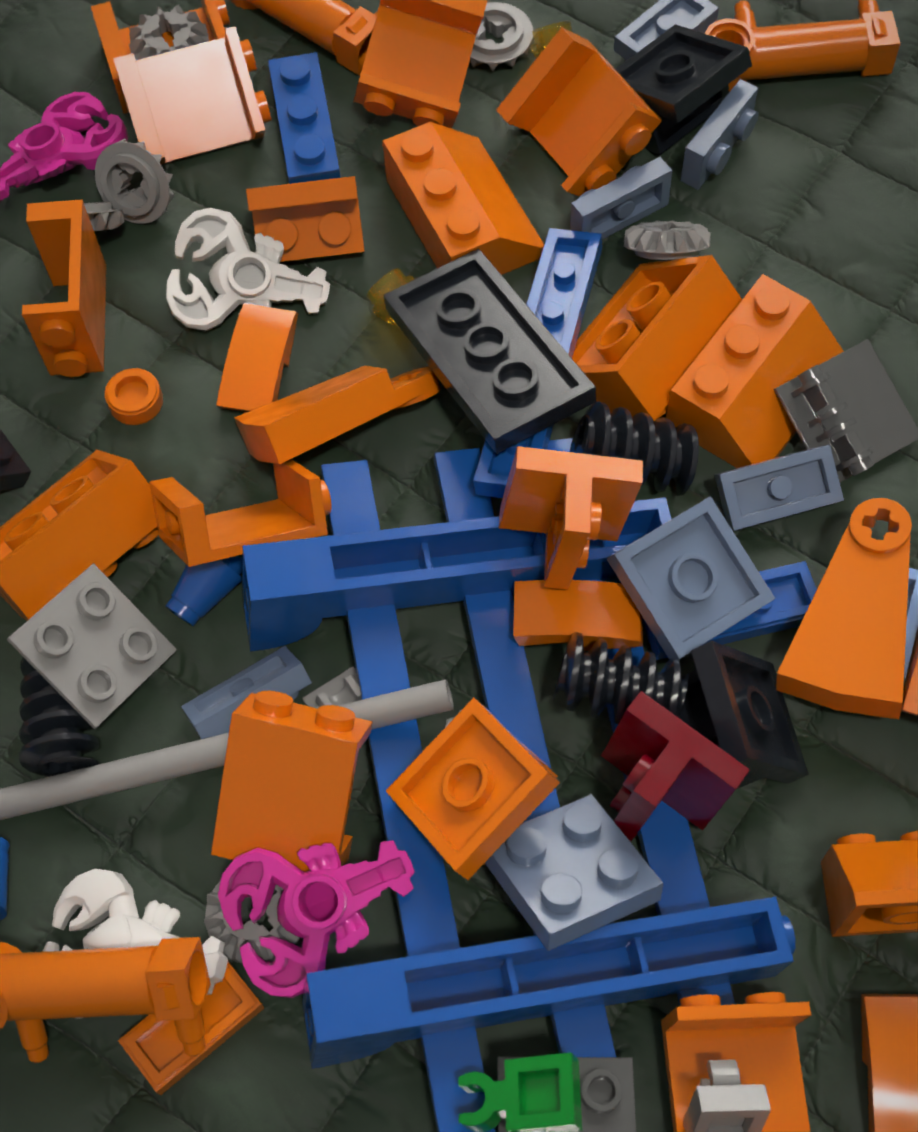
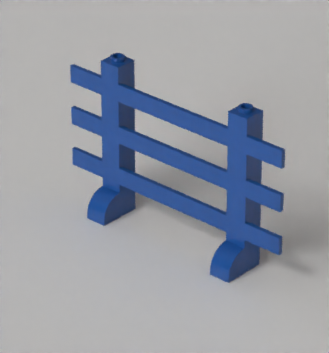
M573 438L549 440L547 450L570 452ZM479 448L434 453L433 459L447 522L380 530L367 460L321 465L322 480L325 481L329 489L332 510L329 514L332 536L242 546V600L250 652L277 648L296 642L314 632L321 624L322 618L346 615L361 700L410 688L396 609L464 601L486 708L514 737L551 769L524 646H519L513 637L514 601L512 596L514 595V582L544 580L546 533L499 528V516H494L490 496L475 494L473 480L481 457ZM666 497L634 501L618 541L590 540L587 565L585 569L576 568L572 580L621 583L607 559L617 551L673 519L670 515ZM643 646L631 647L633 666H636L645 654ZM620 648L608 649V658L612 659ZM608 703L607 710L614 733L618 724L615 723L613 704ZM417 719L373 729L368 736L386 841L393 840L399 851H406L415 870V873L410 878L414 889L404 897L395 891L407 957L306 973L302 1006L311 1067L314 1069L361 1059L379 1053L391 1047L395 1042L421 1038L437 1132H473L459 1123V1114L466 1112L474 1113L480 1110L485 1102V1093L465 1092L458 1086V1078L469 1072L484 1073L476 1028L551 1016L559 1054L572 1052L575 1057L616 1058L605 1006L677 994L679 1005L682 998L695 995L720 996L721 1005H735L730 984L775 977L794 962L792 956L796 947L794 930L789 918L785 915L781 916L776 897L710 907L688 820L661 801L638 832L644 860L664 883L661 900L655 903L658 916L607 924L550 951L545 948L534 931V936L460 948L443 857L386 792L389 786L423 752ZM623 773L624 779L626 780L628 776L625 773ZM556 788L524 822L560 808ZM495 1128L486 1132H495Z

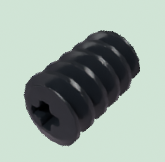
M598 401L593 403L581 418L572 439L570 452L642 460L643 483L641 486L644 485L649 474L653 473L655 490L663 492L671 478H674L675 493L677 496H682L688 491L695 478L699 456V441L696 429L691 424L682 423L675 428L674 423L670 419L660 418L653 422L652 417L644 412L637 413L632 418L631 412L624 407L615 408L610 413L609 407L604 402Z
M574 632L566 646L552 701L560 690L565 691L566 709L574 712L582 699L587 697L590 702L591 717L594 718L600 716L608 703L613 704L615 723L619 724L627 708L642 691L679 718L686 696L689 673L682 679L680 662L674 658H670L658 673L655 653L645 652L637 665L633 666L631 647L622 645L614 657L609 659L607 640L601 638L597 639L588 653H585L582 633Z
M23 657L20 661V669L24 678L20 683V692L24 700L20 705L19 711L21 719L24 721L19 729V737L21 743L24 744L19 752L21 766L29 772L50 777L98 765L97 760L81 757V755L94 752L99 748L97 737L81 733L94 728Z

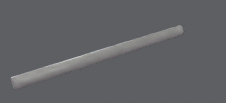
M447 679L338 705L352 710L357 718L373 721L371 730L454 710ZM229 733L1 788L0 820L224 766Z

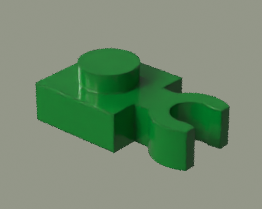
M572 1052L504 1060L505 1080L494 1081L488 1075L481 1072H469L458 1078V1086L465 1092L485 1093V1102L480 1110L474 1113L466 1112L459 1114V1123L470 1131H489L495 1128L502 1118H506L507 1132L582 1131L579 1060Z

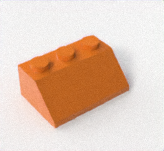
M428 122L383 140L387 183L437 268L478 248L501 275L541 258L544 248L543 241L478 137Z
M712 255L640 264L577 339L572 359L596 387V401L604 402L609 407L610 413L615 408L624 407L631 412L632 418L637 413L644 412L648 413L653 421H655L667 412L671 389L738 306L742 298Z
M762 274L671 389L666 418L674 423L675 428L682 423L691 424L696 429L699 446L735 468L777 458L797 431L774 389L844 351L810 300Z
M96 450L0 526V595L20 617L28 621L93 563L106 577H109L117 568L116 560L132 547L138 549L147 545L159 535L150 484L130 459Z
M918 831L903 834L900 836L901 841L876 842V837L872 834H852L839 838L837 844L831 845L821 861L832 937L918 932Z

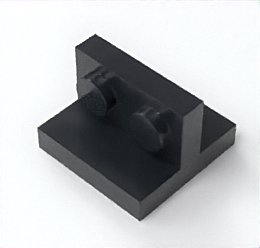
M675 24L615 70L662 120L651 133L650 141L645 146L646 150L661 155L713 114L729 94L728 84L749 69L752 63L748 47Z
M710 641L692 650L697 670L689 673L686 696L679 719L750 769L737 789L762 778L789 784L808 776L809 773L783 693L776 690L777 674L773 663L714 641Z

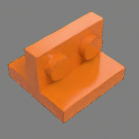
M355 176L246 189L249 211H252L255 234L262 233L264 237L270 236L275 241L279 240L283 243L284 251L280 262L365 252Z
M517 446L500 505L499 528L546 533L544 587L568 590L576 568L585 569L587 565L590 540L618 541L643 483V461Z
M473 698L389 786L386 792L454 871L469 880L560 782L556 779L558 776L538 756L514 737L486 707Z

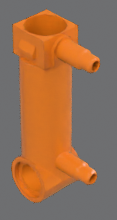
M230 0L235 6L242 9L254 10L259 8L334 54L337 63L360 76L377 12L373 14L361 6L356 10L341 0Z
M741 0L734 6V19L718 20L709 25L705 31V34L749 48L752 66L728 84L729 92L740 79L747 82V80L861 71L862 76L892 74L901 44L893 12H880L876 0H858L859 19L764 27L756 26L754 12L751 10L750 3Z
M200 937L161 939L158 946L22 953L17 947L6 942H0V1029L5 1026L7 1021H15L22 1047L26 1049L29 1061L40 1063L46 1060L49 1055L47 1046L48 1036L43 1019L155 1014L156 1021L174 1020L178 1038L183 1043L184 1052L187 1055L195 1057L202 1054L205 1050L203 1037L205 1030L200 1009L211 983Z

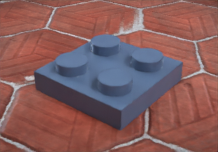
M711 496L617 551L607 559L669 659H681L692 650L700 647L776 599Z
M592 794L522 823L485 862L548 951L660 901L664 884Z

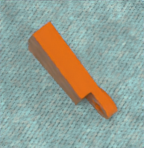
M362 366L237 416L235 421L247 451L251 456L261 462L280 465L392 409L406 407L423 401L438 393L441 387L436 374L430 367L418 368L390 379L386 368Z
M873 498L862 502L853 511L842 539L777 672L776 690L837 711L899 720L903 704L912 522L907 510L898 502L887 498ZM876 520L888 522L889 532H886L883 540L871 538V528L875 526Z

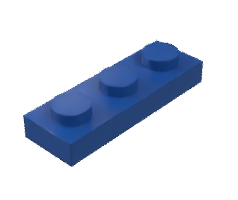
M317 52L268 60L289 184L341 178Z

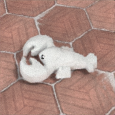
M207 208L194 211L182 222L175 241V258L183 260L187 249L195 241L201 242L202 246L199 250L193 252L192 262L203 261L226 247L228 254L216 261L209 271L210 282L219 295L213 300L199 278L189 273L187 282L192 286V294L185 295L180 284V270L172 269L167 280L166 301L172 315L184 326L204 332L220 326L225 318L238 305H243V303L271 307V302L279 304L281 302L303 301L308 314H318L320 305L326 304L329 295L330 284L325 280L327 271L316 267L306 277L301 275L299 271L279 264L284 251L283 243L279 240L275 241L270 236L264 237L262 233L255 234L256 252H252L241 224L230 212Z
M92 869L76 876L64 888L54 908L52 926L63 931L79 907H82V910L78 917L70 921L69 931L85 930L99 924L91 929L82 939L84 949L158 946L161 939L180 938L170 934L174 924L180 917V911L170 908L165 903L159 904L157 900L150 901L145 907L144 916L140 919L132 887L122 874L114 871ZM210 936L202 945L211 983L207 995L212 994L215 983L223 980L228 958L223 954L225 942L213 936ZM47 942L42 952L59 951V944ZM64 945L62 951L73 949H71L67 945Z

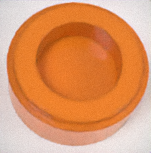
M130 368L120 371L109 380L105 388V400L113 417L123 424L140 425L152 420L161 410L163 394L159 383L152 373L144 369Z

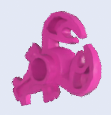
M73 92L59 97L46 108L41 123L25 129L23 133L16 136L8 144L14 155L2 164L0 168V201L9 197L11 187L28 186L50 177H55L60 173L73 169L77 165H84L88 170H95L96 161L106 147L123 139H126L128 142V132L125 124L118 115H108L101 101L88 92ZM98 116L106 120L109 126L104 129L100 123L96 124L91 117ZM88 130L85 137L79 133Z
M393 840L381 842L377 861H363L357 864L349 863L342 867L338 852L332 843H323L322 846L313 845L308 849L301 848L297 855L310 869L307 872H303L284 859L279 853L261 848L253 849L234 858L222 874L218 891L223 916L233 931L244 929L241 908L243 900L248 897L252 898L253 905L249 917L255 924L264 915L277 884L284 890L280 896L277 908L278 922L286 931L303 938L301 948L273 936L259 937L261 946L270 949L274 954L275 960L272 962H266L257 955L249 942L241 946L242 964L255 986L271 996L294 998L303 994L306 973L326 969V954L330 934L336 933L335 947L337 952L345 953L348 947L353 948L359 943V940H364L369 935L367 922L360 909L367 907L370 901L381 896V892L388 887L403 897L414 889L410 880L411 876L415 873L411 860L406 851H399Z

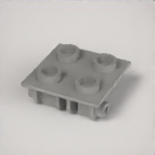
M94 563L7 638V641L94 729L177 650Z

